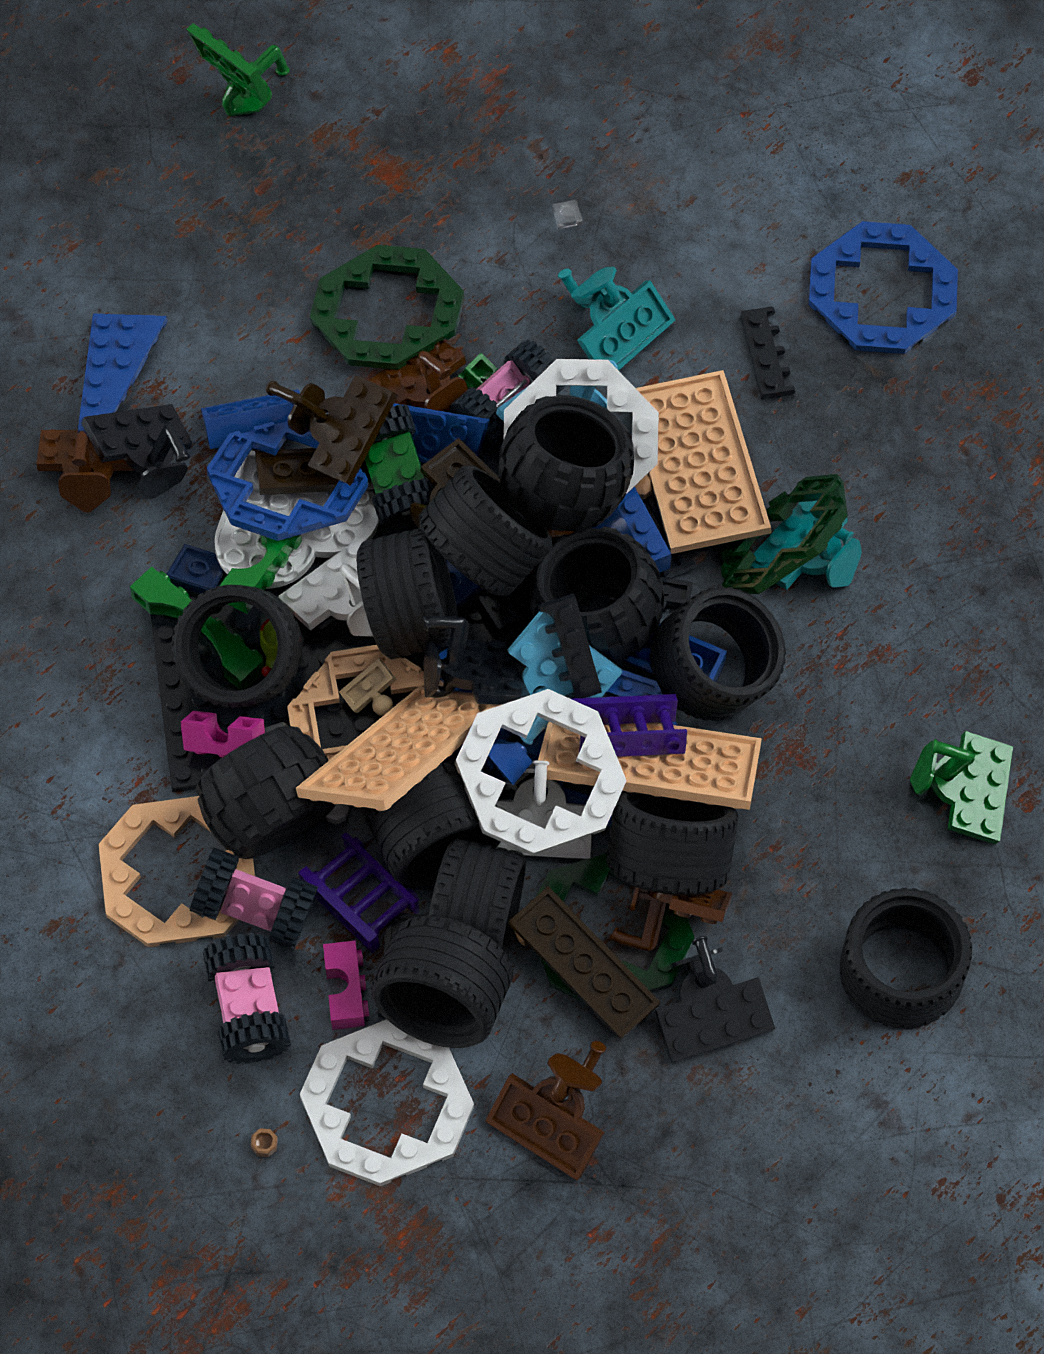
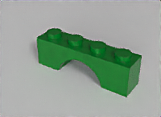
M301 534L279 541L260 535L262 546L267 551L264 558L256 565L248 568H232L220 586L243 585L263 590L266 587H270L274 582L276 573L287 564L291 552L300 546L302 541ZM244 602L227 604L247 614L253 607V605Z

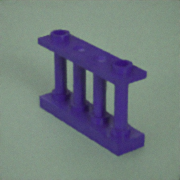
M676 694L572 698V700L598 711L603 725H609L611 732H607L617 757L685 754L687 729H674L672 723L676 721L678 701ZM661 722L663 730L648 731L646 723ZM620 724H635L637 731L622 732ZM580 735V743H579V752H580V750H581V748H582V745H583V743H584V741H585V739H586L585 737H583V736H581V735Z
M345 832L342 838L346 849L320 871L312 872L305 866L298 872L300 880L318 886L315 899L373 953L380 947L379 931L404 909L408 908L414 914L420 913L419 898L412 889L408 888L406 890L399 882L395 881L392 875L365 851L364 844L357 837L352 838ZM354 856L363 864L359 870L336 889H330L325 885V879L351 857ZM372 873L381 883L356 905L348 907L343 902V896ZM390 890L399 900L372 924L370 922L366 924L361 919L360 914Z

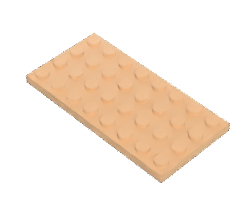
M724 370L636 388L659 412L658 464L648 474L652 481L653 492L671 554L770 534L771 525Z
M418 687L297 786L298 798L332 802L333 804L353 805L357 808L367 807L378 811L387 810L464 743L477 713L503 704H477L473 693L452 691L449 695L441 698H426L424 687Z
M550 721L547 724L538 760L550 763L547 765V780L594 786L600 772L576 762L579 754L580 735ZM646 723L648 731L663 730L661 723ZM620 724L622 732L637 731L635 724ZM604 725L606 732H611L609 725ZM673 725L674 729H687L685 754L617 757L627 780L623 791L750 810L762 738Z

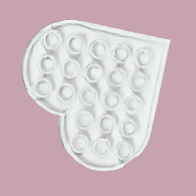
M250 451L235 475L236 478L253 483V491L246 502L286 516L290 515L299 499L324 506L332 493L331 491L260 495L255 451ZM369 489L364 492L346 522L301 534L302 541L300 546L291 552L285 567L279 569L273 584L270 587H266V589L285 586L296 581L309 570L315 557L332 558L358 538L362 541L371 540L379 525L372 498L376 495H374L372 490ZM223 510L215 534V553L221 568L228 574L232 568L242 569L256 565L264 558L267 551L262 546L259 534L232 526Z

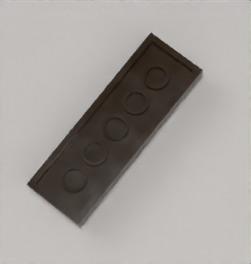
M316 448L279 450L276 456L263 451H255L260 495L331 492L339 481L308 466ZM364 460L360 468L362 472L365 473L368 479V487L366 490L374 489L366 462Z
M549 886L509 920L508 925L620 1041L660 1005L661 1002Z

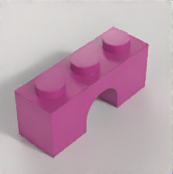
M192 711L181 721L184 750L193 751L196 754L209 753L224 757L239 746L265 733L264 719L240 716L228 726V733H225L219 727L216 713Z
M356 941L323 944L327 979L339 978L348 984L342 993L328 995L332 1030L365 1026L364 1017L369 1016L368 1001H362L361 991H366L365 975H359L358 966H364L362 949L356 950Z

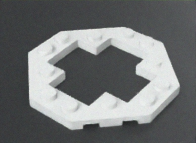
M556 359L504 409V438L509 426L527 405L534 404L536 399L545 396H556L557 386H607V409L610 412H633L632 442L634 470L626 492L627 494L658 464L659 412L609 360Z
M550 689L477 713L455 761V766L461 775L471 806L478 817L482 833L532 856L543 853L547 849L577 841L584 836L604 831L627 781L598 711ZM536 716L585 737L586 739L576 762L600 772L581 816L555 805L545 829L495 807L505 782L481 772L500 729L503 728L526 739Z
M387 1019L321 1045L300 1092L301 1101L310 1118L329 1167L378 1186L388 1184L391 1180L403 1175L407 1176L420 1171L437 1161H444L453 1157L474 1109V1103L450 1049L418 1040L395 1027ZM382 1045L432 1063L423 1083V1088L447 1097L428 1143L401 1134L391 1158L343 1140L342 1136L350 1121L351 1114L327 1105L346 1060L349 1059L373 1068Z

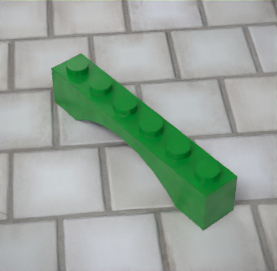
M152 566L130 586L132 599L150 614L179 618L184 613V608L192 601L189 594L182 587L179 586L177 588L174 586L167 574L163 571L158 572ZM209 616L201 631L218 651L224 677L239 690H246L262 675L261 669L264 667V658L257 650H250L238 634H231L219 618L216 617L214 619Z

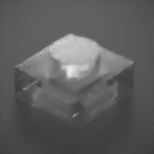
M576 200L553 204V213L558 229L582 225V217Z

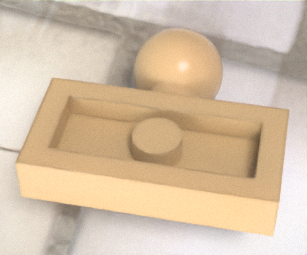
M378 658L340 690L339 693L354 712L358 713L373 701V711L377 715L384 716L393 708V702L388 696L381 695V693L397 679L385 663Z

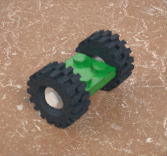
M407 405L392 406L365 458L376 496L372 498V502L380 525H393L398 522L402 523L406 520H412L410 516L411 504L416 502L429 505L431 492L435 488L420 472L421 463L412 439L416 428Z

